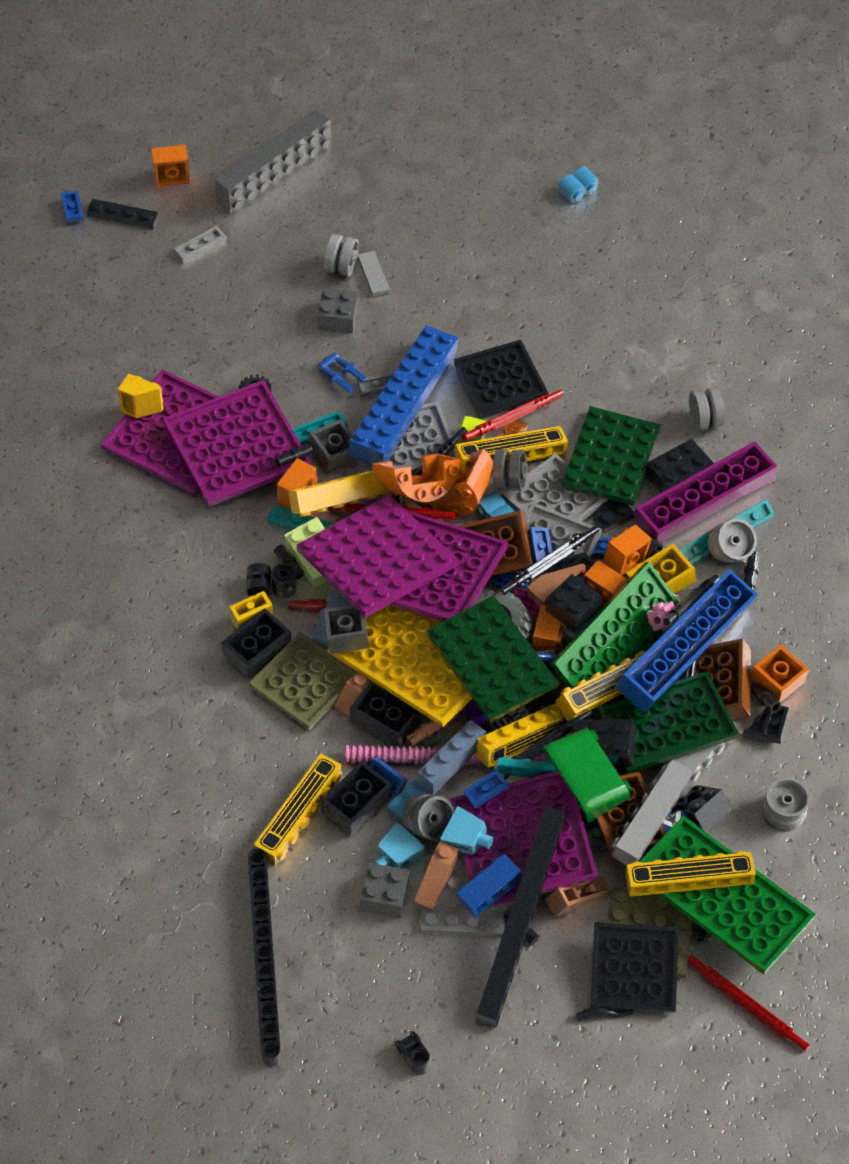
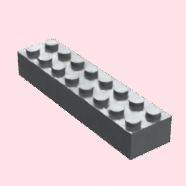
M315 109L215 178L216 203L231 214L246 202L251 201L256 195L265 191L273 183L278 182L279 179L289 174L293 169L302 165L306 160L315 156L323 148L328 147L331 144L330 119Z

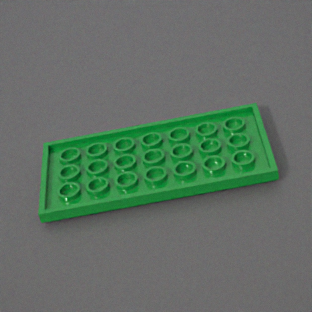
M645 562L551 662L552 667L567 687L573 689L578 682L584 679L587 682L591 676L598 672L601 674L605 673V670L612 665L618 667L623 660L629 657L631 660L634 659L636 654L643 650L646 652L667 632L661 629L654 631L648 622L647 612L652 609V605L658 602L667 603L673 601L674 606H676L679 601L650 562ZM622 694L604 704L622 699L624 695ZM597 707L590 710L592 712L590 716L592 719H600Z
M682 816L640 862L646 863L653 860L666 861L674 858H693L698 855L706 857L718 853L724 855L734 853L685 816ZM756 869L754 884L658 894L763 975L816 916L813 911Z

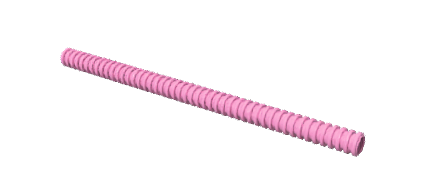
M346 745L345 761L346 763H349V761H352V763H355V761H358V763L361 761L368 763V761L372 762L374 758L378 757L385 763L390 762V764L396 762V764H399V762H402V764H405V762H408V764H411V762H415V764L421 762V764H424L443 747H440V749H437V747H434V749L430 747L424 749L423 746L421 748H418V746H415V748L411 746L409 748H405V746L399 748V746H396V748H393V746H390V748H387V746H384V748H380V746L368 748L367 745L365 747L361 745L359 747H355V745L349 747V745ZM543 752L532 761L541 762L549 760L545 752ZM476 753L465 763V765L477 763L479 766L480 764L486 766L476 756ZM517 754V755L511 757V759L516 758V757H517L518 755H520V754Z

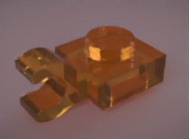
M519 419L514 420L504 427L503 436L526 432L529 424Z

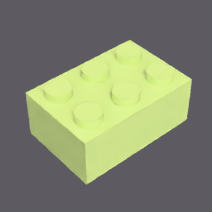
M318 517L284 534L287 548L295 557L296 562L304 571L305 576L314 589L328 580L297 551L296 545L325 529Z

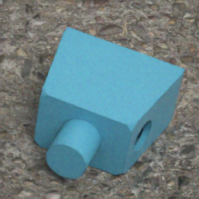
M458 806L440 838L441 842L458 848L459 852L471 855L476 853L479 845L489 849L493 843V837L486 835L485 823Z
M397 822L378 844V855L380 858L374 864L405 869L425 856V846Z

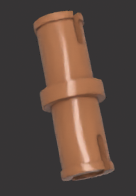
M432 720L427 724H421L420 728L407 734L406 739L408 742L410 741L409 744L411 746H414L421 740L432 737L433 733L443 727Z

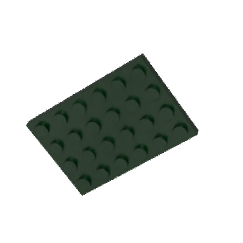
M590 406L561 487L634 506L661 424Z
M494 595L426 630L428 638L489 723L558 687V681Z
M708 672L675 681L645 713L627 697L597 706L600 719H632L637 730L633 767H624L627 774L739 738V732Z

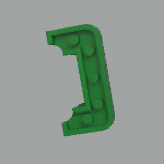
M585 728L550 742L544 746V751L549 762L557 769L575 797L577 804L583 810V815L589 823L629 799L631 787L626 779L622 780L603 752L597 742L599 738L595 731Z

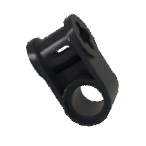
M411 1031L410 1035L401 1041L396 1040L394 1042L399 1054L406 1060L414 1073L423 1075L429 1071L430 1054L415 1031ZM423 1059L425 1062L417 1063L416 1060Z

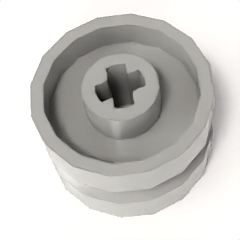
M332 234L324 258L325 272L336 273L339 270L340 275L350 277L357 259L358 239L348 237L344 241L342 235Z
M707 388L705 393L701 389L690 391L689 410L694 428L696 430L707 429L709 424L712 428L723 426L725 423V408L719 388Z
M730 519L713 528L708 538V546L712 556L725 564L736 563L751 556L757 544L756 532L748 522L742 519Z
M785 777L773 781L767 788L762 809L764 817L769 824L782 830L795 829L800 826L806 819L810 806L811 796L808 788L794 778Z

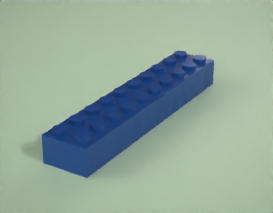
M425 325L350 439L348 456L371 465L372 463L385 462L389 459L456 354L459 337Z
M729 569L623 674L615 684V687L645 713L750 606L758 594Z

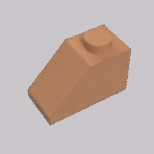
M357 671L346 682L334 708L350 719V707L371 680Z

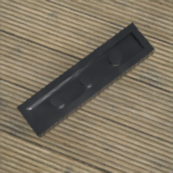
M92 199L87 209V216L154 229L159 217L156 211Z

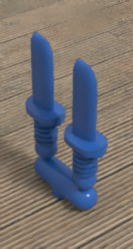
M337 353L325 357L318 365V370L323 371L324 374L331 378L330 382L332 384H338L348 393L353 391V387L341 378V373H335L328 368L335 361L344 368L343 371L346 374H352L361 382L366 380V376L354 368L355 364L353 362L348 363L339 357Z

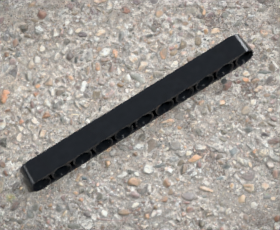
M548 806L544 809L476 1014L475 1022L494 1028L498 1025L565 822L566 812Z
M255 848L248 854L261 1056L266 1066L273 1067L281 1061L267 856L264 850ZM257 859H258V860H262V861L259 862V863L253 862V861H255V860H257ZM256 878L263 879L262 881H255ZM260 896L264 897L263 900H257L256 898ZM260 915L266 916L264 919L257 918ZM261 934H266V935H268V936L265 937V938H260V937H258V936L261 935ZM262 953L269 954L267 957L259 956ZM264 972L270 973L269 976H261ZM264 992L272 993L270 996L262 995ZM267 1011L273 1012L271 1016L264 1015ZM268 1031H273L275 1033L272 1036L265 1035V1033ZM269 1051L276 1052L274 1056L266 1055Z

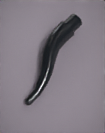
M590 1007L576 1013L578 1021L598 1016L623 1017L634 1014L635 1011H615L604 1007Z

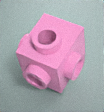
M673 601L667 603L658 602L652 605V609L647 612L648 622L654 631L659 629L667 631L676 622L673 621L668 626L663 623V619L675 607Z

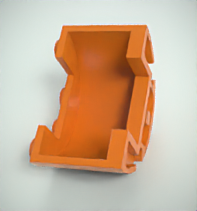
M484 449L471 453L469 460L474 463L472 469L459 473L452 488L441 498L430 502H422L425 504V507L437 509V511L455 512L456 518L473 513L493 475V461Z
M438 453L421 456L422 474L411 476L410 466L393 468L391 461L372 463V467L378 483L388 492L420 502H430L441 498L452 488L459 474L460 459Z

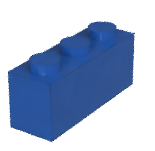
M505 854L495 858L488 868L479 871L472 881L463 884L457 892L459 902L474 918L478 917L521 881V870Z

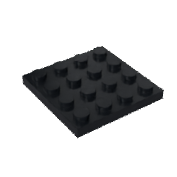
M521 339L454 359V365L480 417L514 408L542 395L549 394Z
M594 922L590 1007L676 1013L679 927Z

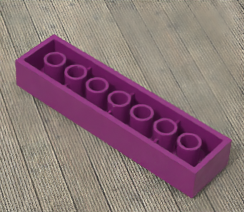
M754 441L635 507L634 522L641 529H645L650 533L652 539L656 538L660 543H663L775 480L778 466Z

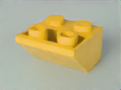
M128 373L118 388L120 411L135 418L162 412L164 408L161 386Z

